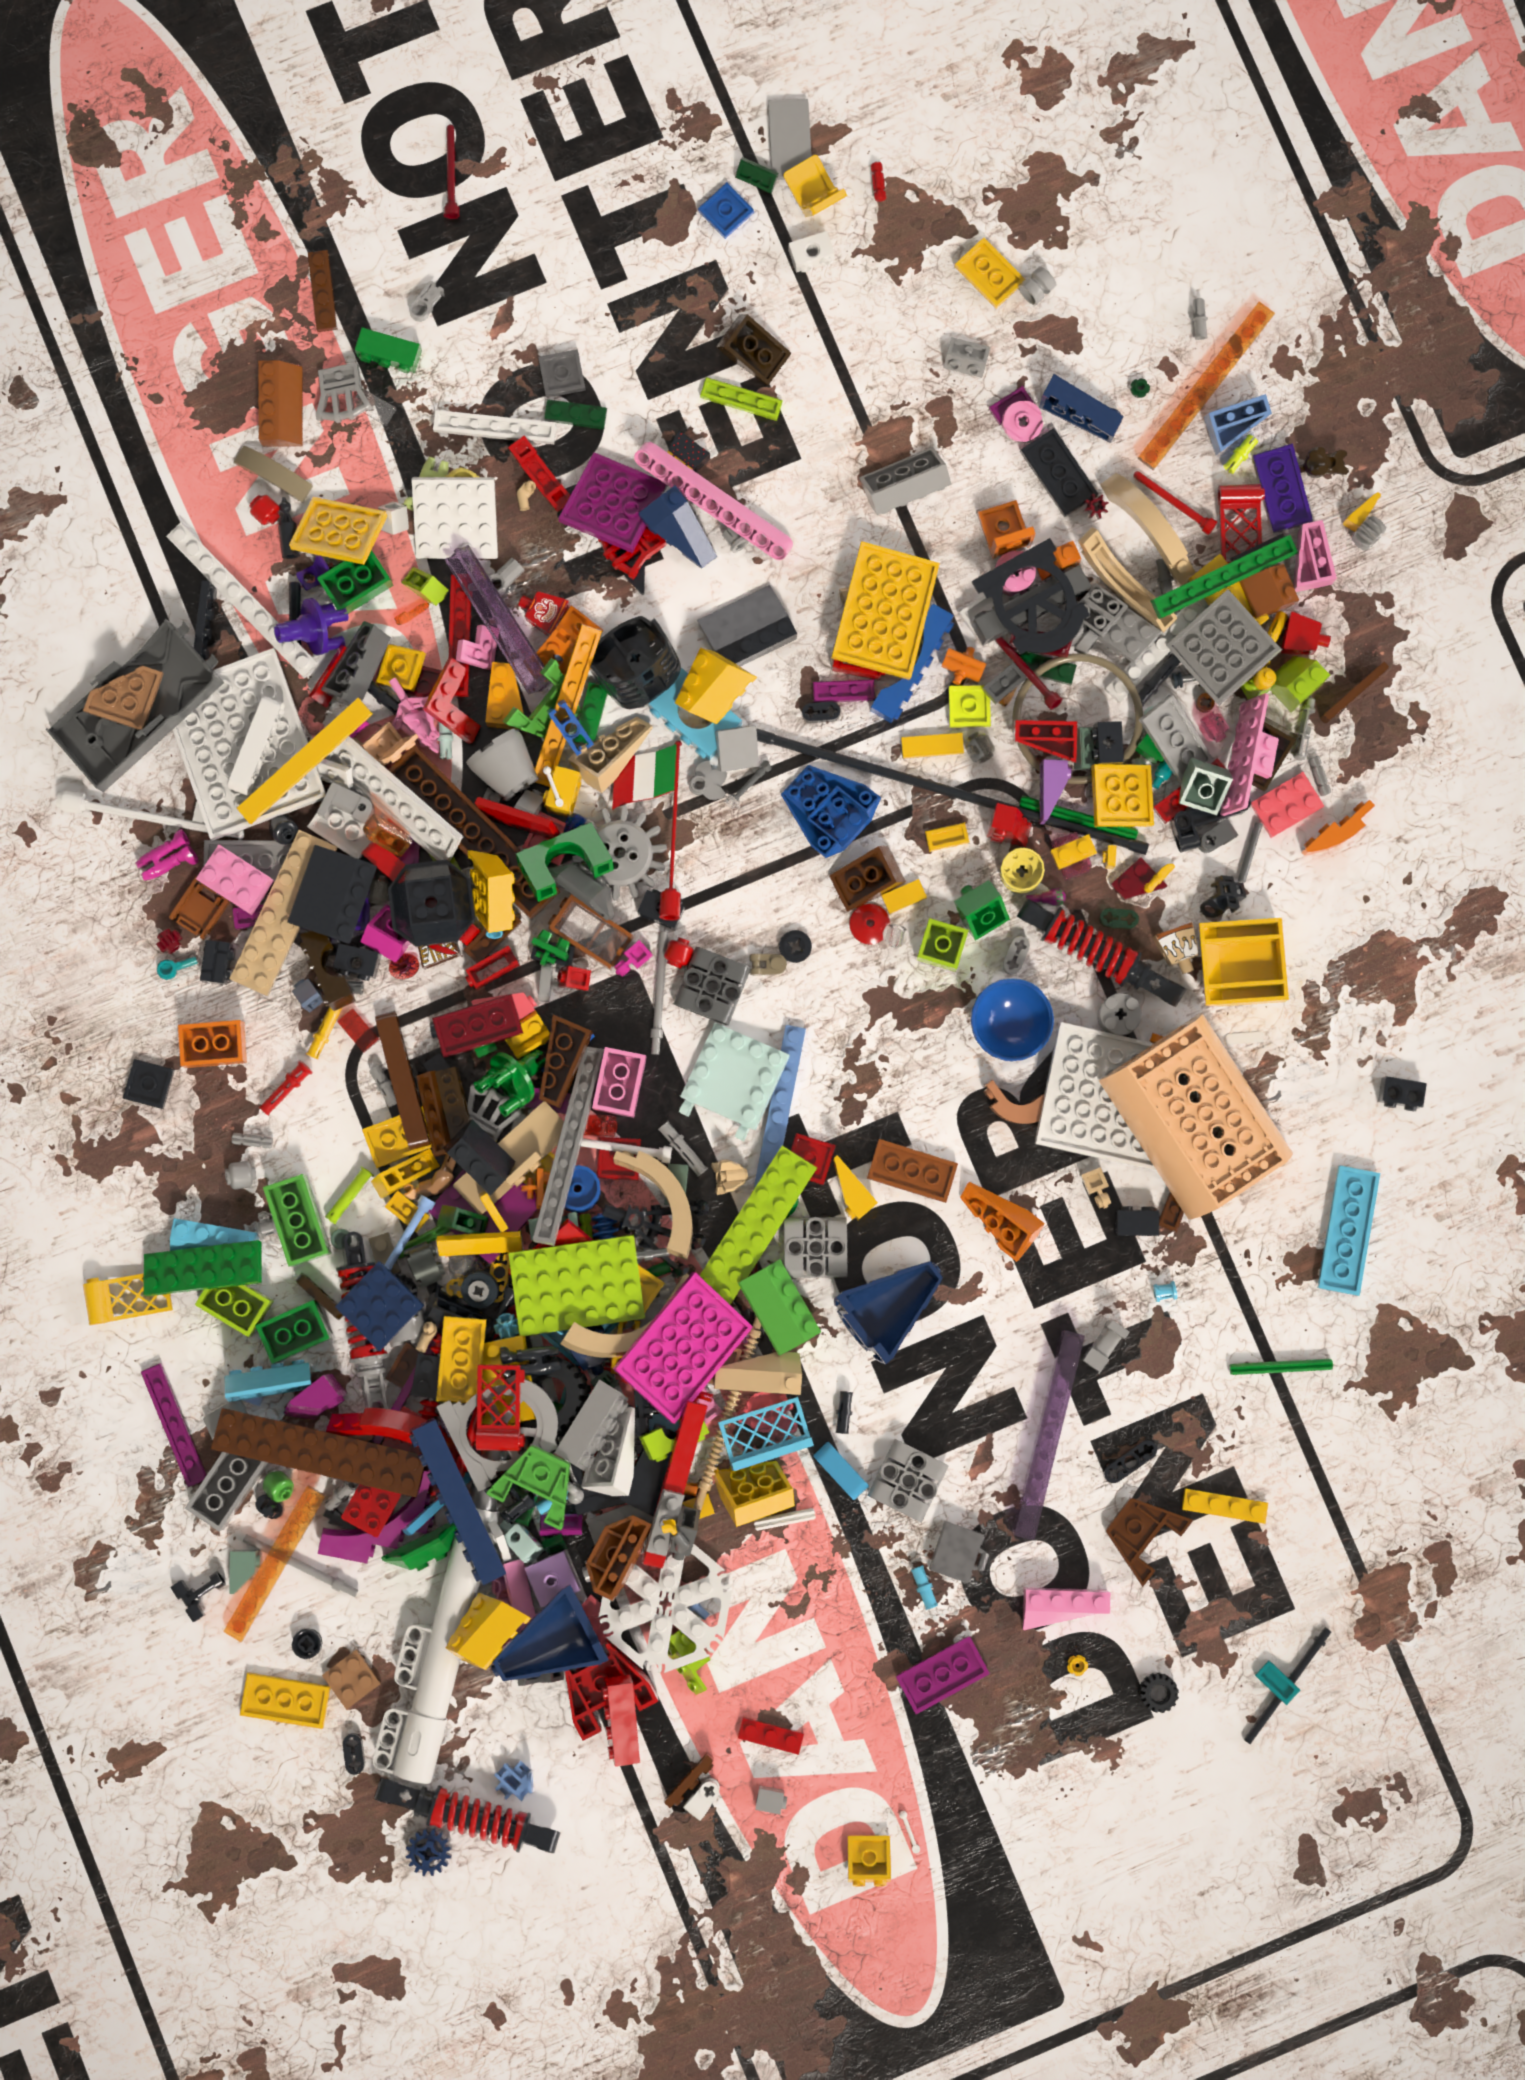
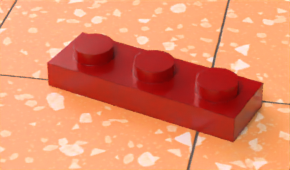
M743 1717L738 1734V1739L797 1755L800 1753L804 1737L803 1732Z

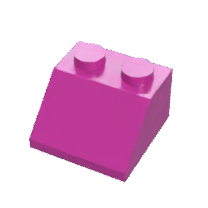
M387 904L367 924L361 939V943L395 963L410 945L407 940L393 931L390 906Z

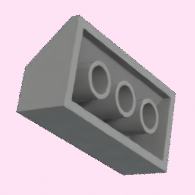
M933 447L859 477L867 499L877 515L888 513L891 509L905 506L915 499L924 498L927 494L943 490L945 487L952 485L947 465Z

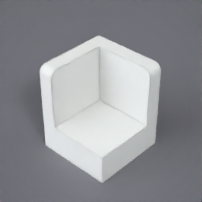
M393 501L378 507V510L386 511L387 519L381 529L382 531L394 535L409 529L407 506Z

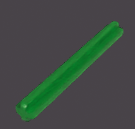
M1332 1359L1229 1365L1230 1375L1333 1369Z

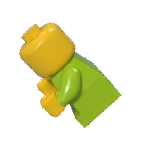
M1267 666L1262 667L1253 678L1241 686L1247 699H1252L1264 693L1267 694L1276 682V674Z

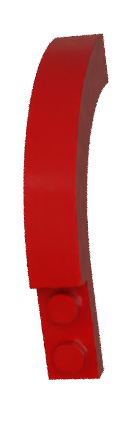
M365 1408L363 1413L332 1414L326 1432L341 1436L379 1435L412 1444L409 1435L412 1434L410 1429L428 1420L391 1409ZM439 1426L456 1462L459 1452L449 1432Z

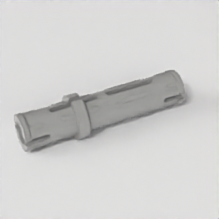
M669 1121L658 1129L670 1142V1147L676 1149L684 1161L696 1173L697 1177L708 1169L683 1140L684 1136L682 1134L679 1135Z

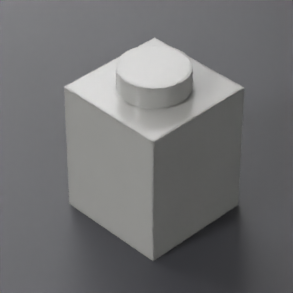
M759 1785L755 1810L780 1815L781 1809H786L788 1797L784 1796V1790Z

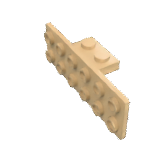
M542 1102L498 1143L516 1162L501 1186L491 1196L488 1194L493 1204L514 1185L518 1187L526 1179L524 1176L529 1171L533 1173L541 1166L540 1161L558 1145L564 1121L546 1102ZM466 1172L453 1184V1187L478 1214L483 1215L487 1209L480 1200L479 1194L485 1190Z

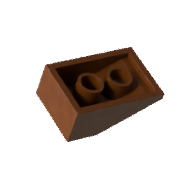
M877 846L829 875L847 912L892 891L906 882L888 846Z

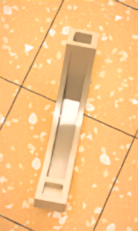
M1092 527L1078 541L1083 549L1081 553L1092 569L1132 611L1163 633L1176 621L1175 613L1158 619L1150 601L1157 597L1145 589L1125 570L1111 553L1097 529Z
M616 1151L613 1158L616 1165L647 1177L666 1197L672 1212V1231L667 1245V1253L687 1260L692 1244L693 1226L689 1202L681 1184L666 1166L652 1156L638 1151L635 1158L630 1152L622 1151L621 1153Z

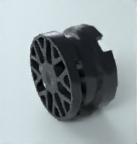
M311 1628L302 1629L293 1637L292 1650L299 1658H313L322 1649L323 1641L320 1633Z

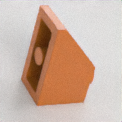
M1074 541L1057 547V551L1053 553L1057 559L1053 563L1061 571L1070 566H1078L1082 559ZM1036 568L1042 581L1053 576L1045 570Z

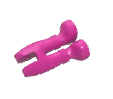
M182 829L175 832L171 841L168 840L164 844L150 850L135 862L137 868L146 867L151 863L155 865L141 874L144 881L165 874L173 867L180 865L182 861H187L191 865L199 862L195 851L188 846L190 841ZM182 848V849H181L180 851H178L177 853H174V854L170 855L169 857H167V858L161 860V858H163L164 856L168 855L169 853L174 852L175 849Z

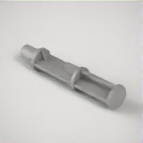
M1312 698L1307 699L1306 706L1303 708L1299 736L1293 755L1294 759L1299 761L1306 758L1311 727L1308 726L1310 714L1316 711L1314 708L1316 700ZM1301 738L1299 753L1296 754L1298 740ZM1305 739H1308L1305 755L1303 756L1302 751Z

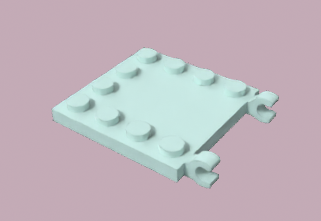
M715 1022L680 1096L685 1101L679 1112L689 1117L694 1104L741 1124L735 1137L745 1141L750 1129L756 1131L790 1055Z

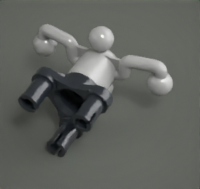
M525 1436L524 1447H520V1450L526 1451L530 1447L531 1438L529 1436ZM506 1470L499 1471L496 1474L497 1477L490 1481L492 1485L484 1489L486 1493L500 1479V1477L506 1472ZM568 1482V1501L572 1504L581 1503L584 1497L583 1491ZM513 1483L510 1491L515 1498L514 1502L500 1513L501 1517L508 1524L511 1520L513 1522L516 1521L524 1512L530 1511L536 1506L535 1497L538 1495Z

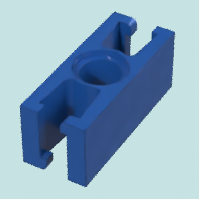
M563 699L558 705L565 708L569 715L568 717L559 721L555 716L556 710L552 709V707L547 712L578 756L582 753V747H576L572 740L573 738L582 734L586 739L587 745L585 746L587 749L593 746L594 743ZM568 723L576 725V729L573 732L565 730V726Z

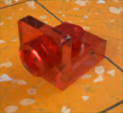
M589 1115L584 1135L615 1137V1132L617 1131L616 1117Z

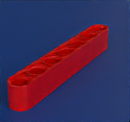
M376 838L361 852L366 859L377 866L391 881L395 880L405 866L399 858ZM429 898L425 905L433 908L436 906L437 900ZM472 924L460 941L468 946L481 931Z

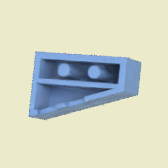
M1266 394L1210 412L1204 416L1215 455L1222 452L1272 414Z

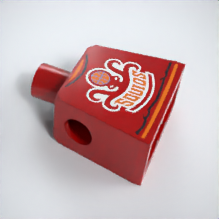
M537 592L533 600L523 595L518 606L527 610L525 614L526 621L549 637L570 607V603L566 599Z

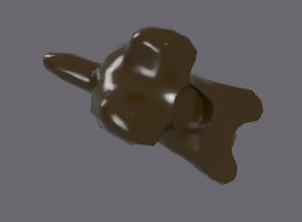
M1323 447L1312 448L1309 450L1304 464L1299 465L1300 473L1306 472L1311 478H1320L1325 474L1347 475L1349 469L1345 467V462L1343 461L1347 456V452L1345 450H1338L1325 454Z

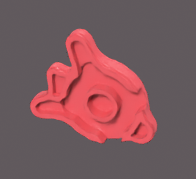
M757 1392L747 1400L744 1408L738 1412L737 1416L789 1399L786 1397V1394ZM793 1403L785 1407L784 1414L793 1409ZM782 1407L776 1408L778 1411L782 1409ZM769 1410L766 1412L763 1420L774 1424L779 1413ZM781 1415L776 1426L787 1431L792 1420ZM751 1416L746 1419L744 1424L755 1429L759 1420ZM761 1422L757 1431L762 1433L770 1432L772 1427ZM794 1422L790 1433L797 1431L798 1425L796 1422Z

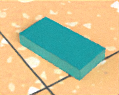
M1270 1660L1255 1674L1285 1705H1288L1301 1691Z

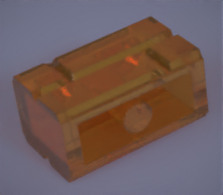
M375 813L372 814L362 829L368 840L376 842L377 845L398 857L405 853L412 842L409 835L400 827Z

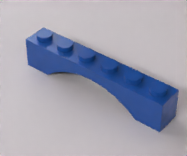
M935 604L931 605L927 612L922 632L921 654L914 665L911 679L902 678L892 686L881 689L871 706L870 712L889 723H892L894 718L896 720L899 719L903 712L902 704L904 701L909 702L914 693L911 689L914 684L919 685L924 676L922 674L924 667L929 668L934 659L932 657L933 652L940 650L944 643L942 637L945 632L949 634L955 624L952 622L954 615Z

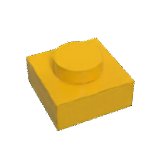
M1108 845L1106 851H1102V863H1105V869H1113L1116 866V845Z

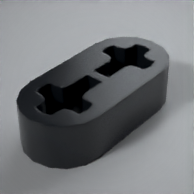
M835 702L809 703L802 709V718L807 723L833 722L840 716V707ZM829 707H833V710L837 712L834 713L833 717H830L829 713H822V711H828ZM809 708H812L813 712H820V714H814L813 718H809V715L805 713L808 712Z
M350 1733L344 1738L342 1745L345 1768L348 1773L357 1775L365 1768L364 1746L362 1737L359 1734ZM351 1738L354 1741H358V1744L355 1746V1752H352V1746L347 1744ZM355 1755L356 1761L361 1763L357 1770L353 1766L350 1767Z

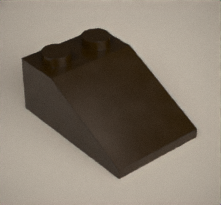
M739 314L716 346L730 360L766 385L771 383L792 354L748 314Z
M1267 717L1264 719L1262 732L1279 740L1272 776L1267 779L1255 773L1253 776L1252 785L1264 792L1299 736Z

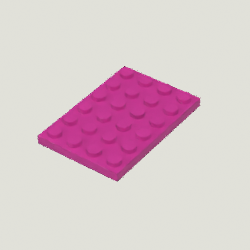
M692 1272L614 1366L613 1370L665 1418L675 1424L683 1414L686 1400L694 1401L753 1326L696 1272Z

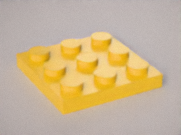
M1094 764L1091 766L1094 827L1154 826L1151 765Z

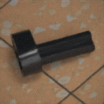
M266 1494L259 1496L255 1502L256 1509L265 1518L277 1519L285 1511L282 1502H275ZM269 1499L268 1504L262 1508L263 1502Z

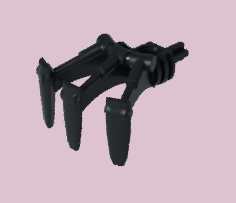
M701 1199L696 1200L694 1206H690V1211H695V1215L698 1214V1216L706 1215L709 1212V1204ZM606 1204L603 1209L602 1216L620 1222L619 1230L625 1228V1233L630 1234L632 1232L634 1238L638 1237L641 1240L638 1246L642 1250L643 1248L650 1247L652 1249H659L654 1244V1238L658 1234L671 1237L672 1230L662 1227L660 1222L662 1216L672 1215L670 1207L661 1208V1205H651V1211H647V1207L643 1206L639 1210V1206L634 1205L631 1208V1205L627 1204L625 1209L622 1210ZM632 1214L638 1217V1223L635 1226L629 1223V1217ZM652 1215L651 1223L644 1221V1216ZM642 1226L649 1229L647 1235L640 1229ZM698 1233L693 1234L691 1249L696 1250L703 1247L706 1237ZM668 1256L657 1257L661 1258L673 1269L671 1276L674 1279H679L690 1270L689 1266L683 1263L677 1265Z

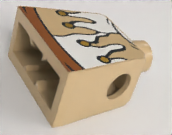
M1192 922L1153 937L1168 966L1179 964L1182 974L1194 970L1190 959L1197 957L1199 952Z

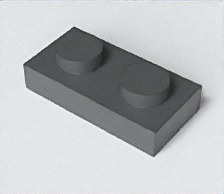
M1013 662L986 684L982 690L996 705L1023 683L1027 677Z

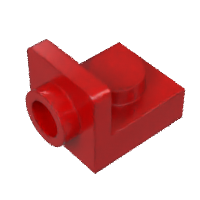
M572 966L561 967L557 974L558 987L588 991L591 970Z

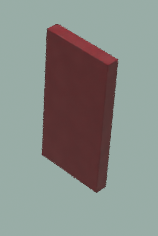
M512 994L432 1018L444 1058L524 1034Z

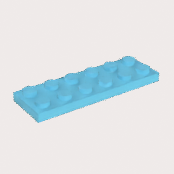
M1338 1166L1317 1288L1360 1296L1381 1173Z

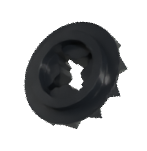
M799 930L785 933L779 942L780 954L784 956L786 961L792 963L804 961L812 950L810 938ZM800 939L799 947L803 952L796 950L790 954L792 947L788 942L795 944Z

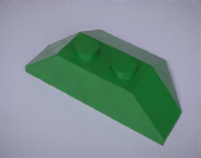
M448 1522L382 1556L381 1559L384 1562L408 1570L416 1568L417 1571L428 1567V1562L435 1558L436 1562L448 1556L446 1552L452 1548L455 1539L453 1532L456 1531L453 1523L449 1524Z

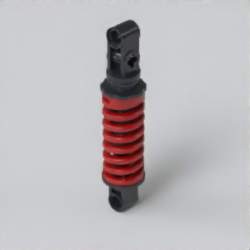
M1026 898L1017 917L1043 931L1041 936L1042 942L1045 941L1051 945L1056 943L1057 939H1060L1057 945L1059 950H1063L1067 944L1069 945L1067 955L1071 956L1076 949L1079 950L1076 956L1078 961H1082L1085 957L1087 958L1086 965L1088 967L1092 966L1093 963L1097 964L1095 968L1097 972H1101L1103 968L1107 969L1105 972L1107 978L1111 977L1114 973L1113 977H1115V982L1120 984L1119 986L1123 987L1128 982L1137 990L1142 987L1169 1005L1177 1007L1187 989L1151 970L1152 965L1150 963L1145 964V962L1140 960L1141 952H1136L1130 947L1122 951L1123 945L1121 942H1116L1112 945L1113 938L1111 936H1107L1103 940V932L1097 931L1093 934V926L1088 925L1083 930V920H1078L1073 925L1074 915L1069 914L1065 918V911L1062 907H1059L1053 914L1033 900ZM1156 979H1159L1160 987L1155 986L1154 988H1152V983L1150 981H1155Z
M380 1778L373 1799L413 1810L414 1816L418 1817L421 1815L426 1817L427 1826L433 1825L443 1828L447 1823L448 1831H454L458 1826V1833L461 1835L465 1834L469 1829V1836L475 1838L480 1833L481 1841H486L491 1834V1843L494 1845L502 1837V1847L507 1848L511 1843L516 1853H520L523 1845L526 1844L555 1854L561 1832L530 1824L531 1813L519 1811L515 1814L514 1819H512V1808H507L504 1816H501L502 1806L498 1804L493 1813H491V1803L489 1801H486L484 1806H480V1799L475 1798L471 1804L469 1803L470 1797L468 1795H464L462 1800H458V1792H453L450 1797L447 1789L440 1785L435 1791L428 1790L424 1786L421 1790L385 1778ZM406 1792H409L410 1797H412V1799L407 1800L406 1803H404L401 1795H405Z

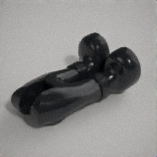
M505 1346L499 1347L502 1365L535 1360L534 1363L521 1364V1369H525V1376L549 1374L562 1368L561 1362L545 1363L544 1357L560 1354L558 1347L540 1346L525 1350L520 1349L516 1350V1352L510 1351ZM506 1370L503 1373V1378L506 1380L515 1375L516 1370Z

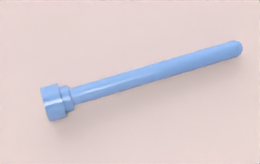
M423 1195L417 1201L418 1209L385 1263V1266L390 1271L425 1212L428 1213L429 1209L432 1210L435 1202Z

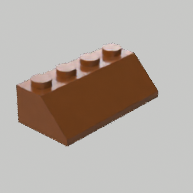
M280 360L258 361L259 441L262 447L303 446L302 366Z

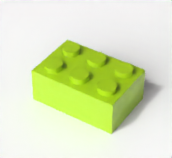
M239 1285L203 1290L195 1305L245 1336L253 1337L257 1330L255 1325L262 1322L274 1300L249 1285Z

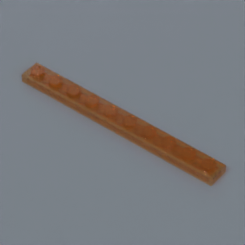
M1260 301L1257 303L1142 451L1138 460L1153 471L1156 469L1270 322L1275 312Z

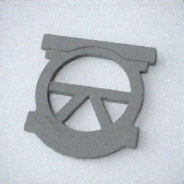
M516 1374L507 1378L506 1381L511 1384L516 1379ZM525 1379V1383H521L520 1404L524 1401L531 1407L536 1416L537 1428L520 1427L521 1434L534 1437L533 1445L551 1452L558 1447L555 1441L558 1430V1417L551 1398L541 1387ZM516 1382L512 1385L514 1389L516 1387ZM498 1385L492 1388L500 1395L507 1386ZM487 1389L482 1394V1399L490 1405L494 1401L492 1397L495 1395ZM508 1389L503 1395L513 1396L512 1404L515 1401V1394ZM475 1394L465 1405H462L460 1401L452 1404L449 1400L438 1405L437 1409L477 1490L481 1491L492 1485L490 1480L497 1477V1471L508 1470L525 1452L520 1454L519 1451H508L512 1459L494 1461L480 1456L473 1450L466 1435V1425L471 1412L477 1406V1394ZM494 1403L490 1408L500 1416L501 1414ZM508 1410L501 1419L507 1424L513 1414ZM490 1413L493 1421H495L496 1418Z

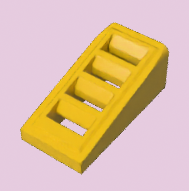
M1377 492L1346 518L1343 525L1356 532L1381 497V493Z

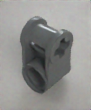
M1228 818L1215 825L1200 838L1201 847H1199V850L1201 852L1210 853L1239 836ZM1205 841H1212V843L1206 845Z

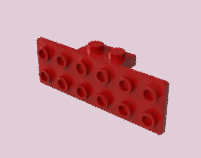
M405 1406L401 1409V1412L422 1418L421 1415ZM385 1437L382 1443L383 1446L421 1454L417 1446L414 1447L413 1444L399 1439ZM359 1484L341 1518L378 1538L402 1494Z

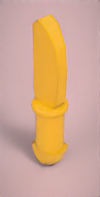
M1164 865L1153 876L1151 881L1144 886V891L1151 893L1175 868V865Z

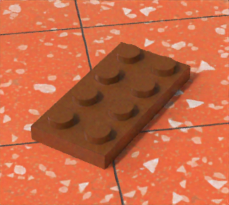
M879 1139L867 1179L947 1203L958 1163Z

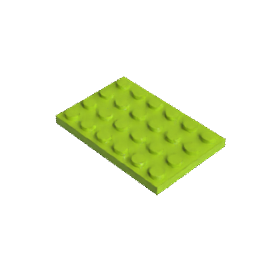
M634 1235L508 1253L520 1336L569 1330L574 1322L582 1327H590L645 1318Z

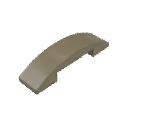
M247 446L242 447L233 462L246 471L254 473L282 489L286 494L301 503L305 501L313 488L312 484L293 471Z

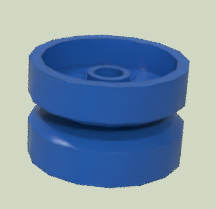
M581 1165L575 1166L564 1207L566 1211L585 1213L597 1204L601 1194L600 1181L596 1173L590 1168ZM580 1185L582 1187L581 1191L575 1192L574 1187L577 1188Z

